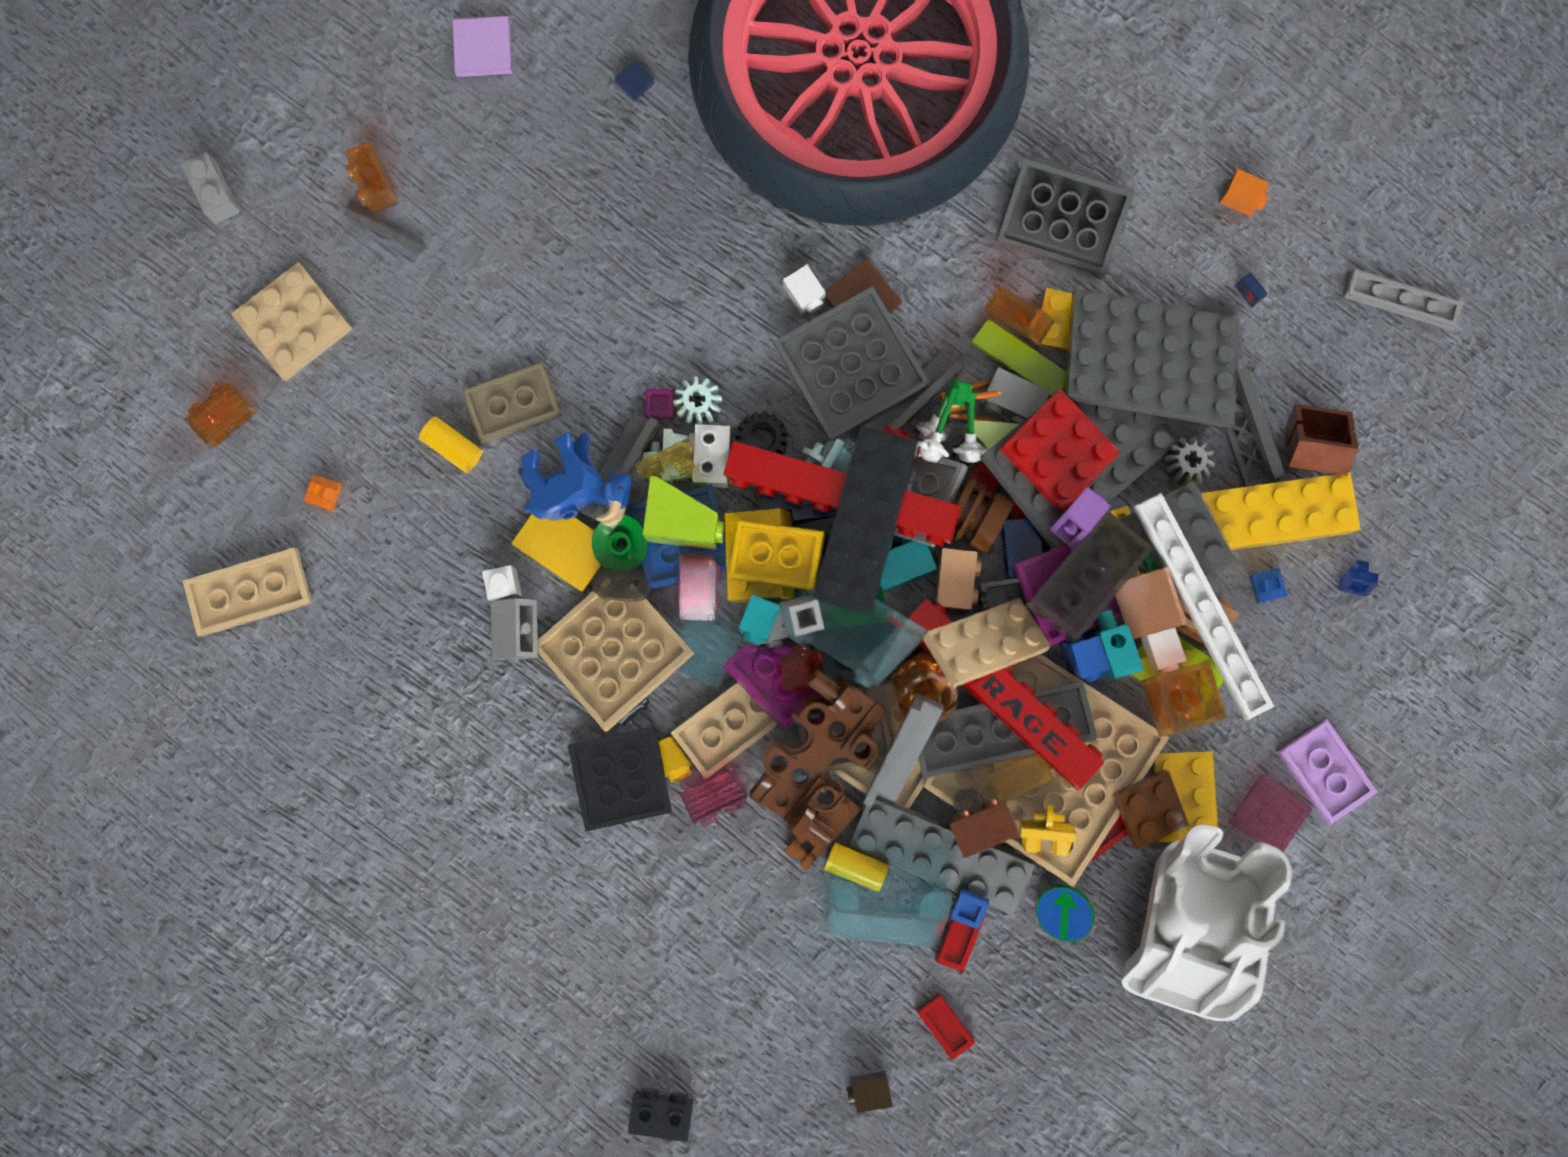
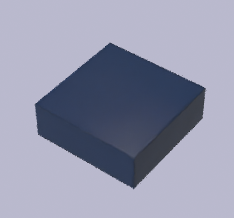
M636 60L614 78L617 85L634 102L655 84L653 78Z

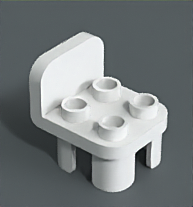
M1198 825L1192 828L1182 840L1170 844L1156 861L1141 945L1125 962L1122 986L1137 996L1206 1019L1232 1021L1254 1006L1262 995L1268 952L1281 940L1284 933L1285 921L1277 918L1273 920L1275 901L1289 888L1292 874L1291 865L1287 857L1279 849L1265 843L1254 844L1243 857L1215 849L1222 840L1223 831L1210 825Z

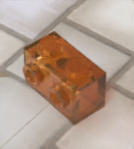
M371 141L344 152L349 162L348 165H345L351 180L356 181L359 190L356 193L363 207L368 206L373 214L400 203L380 154Z

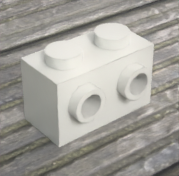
M695 424V433L690 432L689 450H694L693 461H688L687 477L692 478L694 486L705 487L712 485L713 487L728 488L729 479L723 473L730 454V426Z

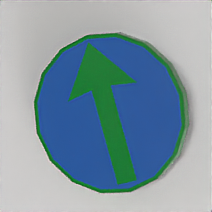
M1054 886L1047 889L1038 900L1036 907L1037 919L1043 930L1051 937L1063 942H1075L1085 938L1092 930L1095 921L1094 908L1089 899L1079 890L1070 886Z

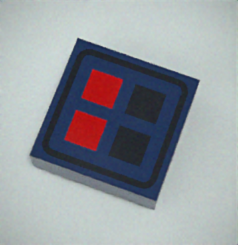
M1250 272L1235 285L1251 308L1268 295Z

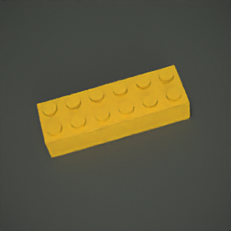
M1351 472L1347 476L1334 474L1201 493L1232 550L1346 535L1361 530Z

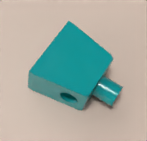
M1113 609L1095 614L1100 631L1092 634L1100 636L1110 669L1102 672L1103 678L1116 679L1144 670L1129 626L1127 624L1117 625ZM1112 636H1114L1116 641L1114 646H1112L1110 641Z

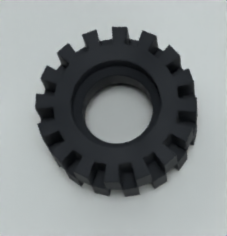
M762 411V414L753 412L752 416L749 417L747 415L744 421L740 422L738 431H736V442L753 446L750 441L752 433L757 429L764 428L771 432L773 442L768 448L763 450L781 455L786 451L788 442L787 430L782 420H778L777 416L773 413L769 415L766 411Z

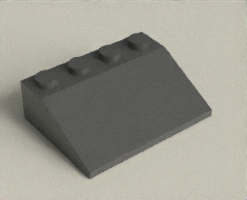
M1025 154L997 241L1105 275L1135 193L1134 188Z

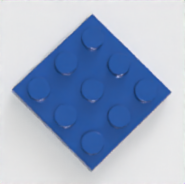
M712 485L683 492L718 513L720 519ZM647 501L628 505L630 516L638 520L644 527ZM725 535L723 543H717V550L648 542L647 554L642 561L648 590L727 571Z

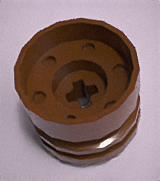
M970 478L958 490L953 504L959 505L961 508L957 522L960 528L955 538L959 540L967 530L971 531L972 535L969 546L986 554L1001 530L1014 504V500L997 492L988 502L984 500L987 486L983 484L978 494L975 495L971 492L977 481Z

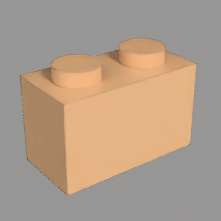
M941 549L935 601L946 610L969 612L972 610V605H977L978 588H974L975 577H980L981 560H977V552Z

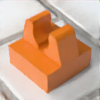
M313 474L303 501L333 512L343 485Z

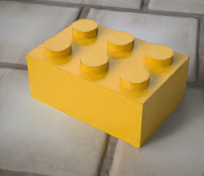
M779 508L725 513L728 601L749 603L752 595L767 601L795 599L794 588L728 578L737 520L792 527L791 512Z

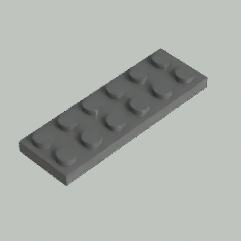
M1083 681L1035 692L1034 698L1041 704L1047 702L1057 711L1056 718L1064 725L1068 722L1080 733L1078 738L1082 742L1098 739ZM984 704L941 713L918 760L922 777L927 779L1035 754V752Z
M876 797L872 807L865 805L848 847L957 893H960L963 888L989 899V906L1013 915L1036 866V862L999 845L963 858L950 825L896 803L893 805Z

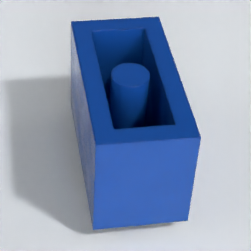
M1083 632L1059 642L1068 672L1079 679L1085 678L1086 682L1103 677L1102 672L1110 670L1099 635Z

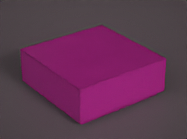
M646 389L645 418L674 420L673 401L675 400V390Z

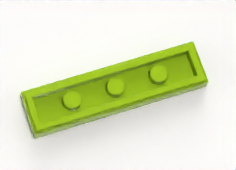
M988 319L972 340L971 344L1020 378L1050 391L1048 397H1051L1056 391L1062 390L1065 387V370Z

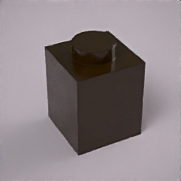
M885 1071L850 1077L852 1086L846 1087L849 1105H856L857 1114L893 1107Z

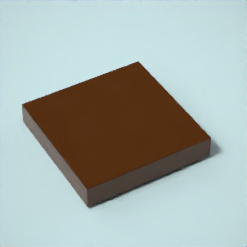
M867 258L825 290V299L832 308L872 286L875 288L889 314L902 304L901 299Z

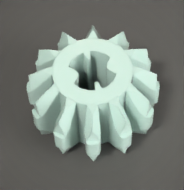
M693 377L694 385L691 386L684 380L682 384L685 391L676 389L675 394L680 399L673 401L674 407L680 408L677 412L678 417L687 415L686 423L689 425L693 422L694 418H696L698 425H703V417L712 422L713 417L710 412L719 414L721 411L715 405L722 402V396L715 395L719 391L717 385L708 388L710 380L707 378L700 385L698 377ZM700 396L702 406L695 407L694 402H691V400L695 401L694 397Z

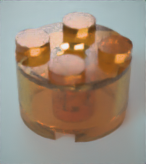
M921 653L915 658L908 660L892 675L893 691L904 717L916 693L944 705L936 724L946 720L954 712L957 705V688L951 686L936 659L929 654Z

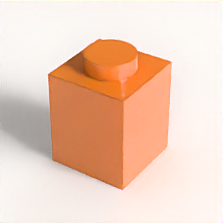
M1238 169L1231 177L1219 203L1251 217L1257 209L1262 210L1267 202L1269 194L1265 192L1269 182Z

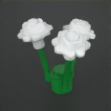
M950 379L946 394L937 413L933 414L930 421L918 422L916 424V429L920 431L918 437L923 440V442L919 441L918 457H922L927 462L937 463L941 457L949 456L940 444L941 441H945L948 437L947 434L943 433L944 425L953 404L964 407L965 402H968V433H965V442L960 444V447L953 448V452L959 454L962 462L974 463L981 460V454L985 453L988 449L976 442L977 434L974 433V411L977 393L971 392L972 384Z

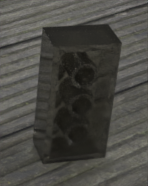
M1107 510L1093 529L1070 550L1025 605L1069 642L1073 643L1079 640L1154 548Z

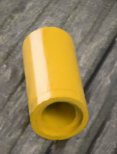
M436 416L426 423L419 435V440L464 473H468L477 464L483 453L482 449Z
M834 842L823 870L879 892L888 872L889 864Z

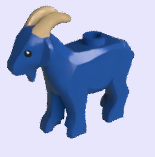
M565 433L554 440L562 457L563 470L557 471L547 478L543 477L539 472L538 467L541 460L539 451L535 449L521 456L523 467L517 468L524 485L531 490L530 499L524 507L526 513L531 511L538 519L566 520L575 517L578 514V510L586 505L596 503L609 508L604 514L596 517L597 521L603 522L605 526H612L621 521L630 499L631 477L627 473L616 475L613 471H610V482L605 483L599 473L594 469L589 456L591 440L588 433L580 435L575 441H572L570 433Z

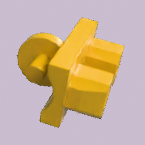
M1047 804L1045 813L1034 812L1033 820L1020 819V836L1023 839L1025 852H1040L1041 839L1052 840L1051 851L1053 854L1067 856L1071 842H1076L1074 824H1064V815L1053 814V805Z

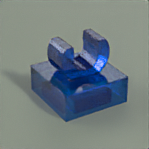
M1357 559L1356 567L1351 566L1339 580L1338 590L1367 597L1378 585L1379 574L1368 572L1369 562Z

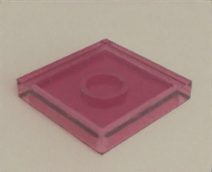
M1260 774L1228 823L1257 843L1271 845L1283 853L1312 808L1265 775Z

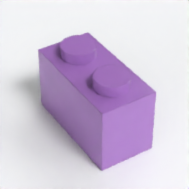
M1087 487L1051 527L1050 531L1073 549L1093 529L1111 506L1106 502L1101 493Z

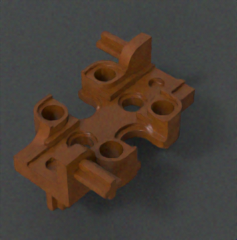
M817 670L810 676L807 684L824 697L821 698L817 695L804 697L791 714L798 723L806 727V740L799 746H789L776 736L770 739L761 752V761L765 772L749 792L751 797L761 805H764L787 822L791 832L800 838L806 831L826 845L827 842L830 843L833 839L832 836L835 830L815 817L816 810L822 813L832 812L845 798L842 793L845 788L840 782L829 775V765L835 758L846 757L859 767L864 766L868 769L878 755L877 745L871 735L887 711L840 675L837 681L834 682ZM820 708L821 713L817 718L810 719L807 717L811 709ZM840 721L844 724L843 732L837 736L829 734L828 728L830 724ZM858 743H867L864 751L854 752V748ZM774 756H784V760L781 764H770V761ZM804 768L807 770L808 774L804 781H793L791 776L795 769ZM821 790H830V794L826 798H817Z

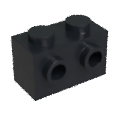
M641 1088V1092L635 1091L632 1100L628 1134L688 1142L694 1099H688V1094L681 1092H671L670 1096L658 1094L659 1091L653 1088Z

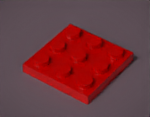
M1061 389L1056 391L999 448L1059 513L1063 512L1120 454V451Z

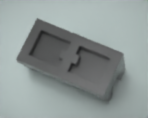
M1018 578L982 583L977 586L981 612L1018 598L1022 600L1026 608H1029Z

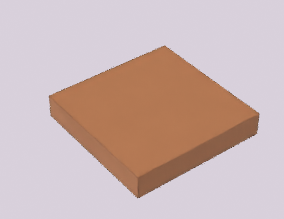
M1168 567L1112 584L1124 623L1129 626L1133 640L1187 624Z

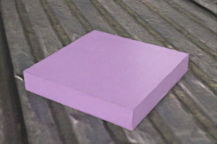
M508 16L452 20L455 74L457 77L512 74L510 20Z

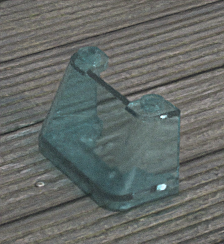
M803 590L799 597L806 595L813 597L815 591ZM876 599L872 616L818 602L824 629L796 637L790 634L789 638L803 646L806 641L815 645L852 669L857 674L854 680L870 688L872 684L879 686L923 640L928 630Z
M829 875L825 927L831 935L841 938L933 946L941 939L951 910L952 892L945 887L931 886L930 892L925 894L922 899H915L914 914L859 908L860 898L857 888L852 883L845 882L843 877Z

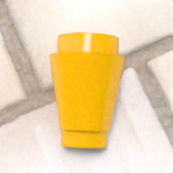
M672 736L658 742L665 777H669L670 782H676L692 774L690 769L692 764L675 741V738Z

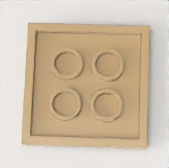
M299 262L231 313L284 381H287L353 330Z

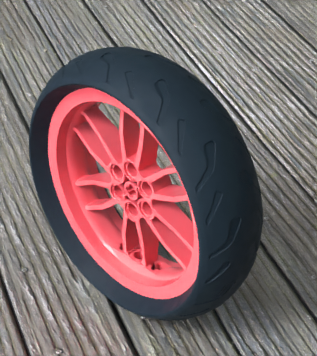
M698 0L690 30L688 63L691 89L701 122L716 150L741 180L769 201L794 214L836 225L867 226L900 221L927 212L963 191L983 173L1007 141L1018 119L1028 81L1030 52L1028 29L1020 0H945L952 5L960 17L966 32L968 46L939 41H894L897 36L918 18L930 0H916L891 22L883 17L890 0H878L868 17L857 15L854 0H843L845 12L839 15H835L824 0H809L813 10L829 33L827 34L792 24L755 21L760 9L767 0ZM847 28L851 29L854 33L845 35L841 30ZM872 32H878L882 35V37L873 38L869 34ZM750 36H759L789 41L816 52L791 56L749 54L748 45ZM831 50L836 52L837 55L827 57L823 53ZM883 57H889L893 59L894 62L886 64L883 63L880 59ZM925 58L969 61L968 79L928 73L904 64L902 61ZM748 68L781 73L823 72L824 74L798 97L783 119L778 121L761 108L751 85ZM837 76H845L848 78V81L840 83L835 78ZM873 79L877 84L867 86L863 81ZM889 80L926 90L961 92L963 96L946 124L933 137L923 143L919 139L907 108L889 83ZM826 92H829L835 98L827 116L811 138L807 137L805 140L802 135L790 128V126L807 107ZM850 96L860 99L868 134L880 158L878 160L854 161L837 159L825 155L816 148L832 129L847 98ZM881 98L899 120L912 150L892 157L889 155L875 121L873 101Z

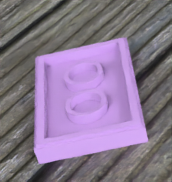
M1323 719L1277 750V753L1327 825L1333 824L1378 793L1328 719Z

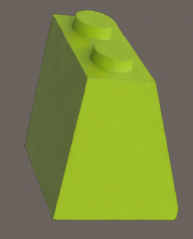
M650 476L643 529L645 539L652 543L717 550V543H723L725 531L724 522H720L718 513L657 476Z

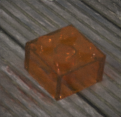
M1209 661L1142 680L1159 737L1227 719Z

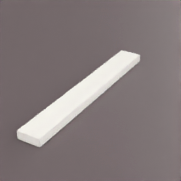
M1162 493L1134 506L1133 509L1164 568H1169L1175 589L1244 720H1249L1273 708L1274 705Z

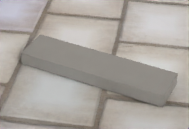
M1355 268L1350 271L1343 295L1344 298L1451 331L1456 329L1463 301Z

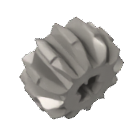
M1191 437L1188 443L1184 438H1181L1177 441V445L1172 444L1169 447L1172 455H1167L1164 461L1172 464L1166 468V472L1171 473L1174 471L1176 473L1173 477L1174 482L1183 477L1184 486L1191 481H1195L1199 485L1202 483V477L1207 479L1211 476L1208 468H1213L1215 462L1208 458L1214 454V451L1209 450L1205 452L1204 448L1207 445L1205 441L1197 445L1196 437ZM1190 456L1191 462H1195L1191 467H1189V462L1185 461V458Z

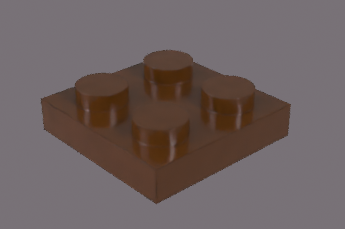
M1163 769L1113 793L1133 848L1140 849L1189 825L1168 770Z

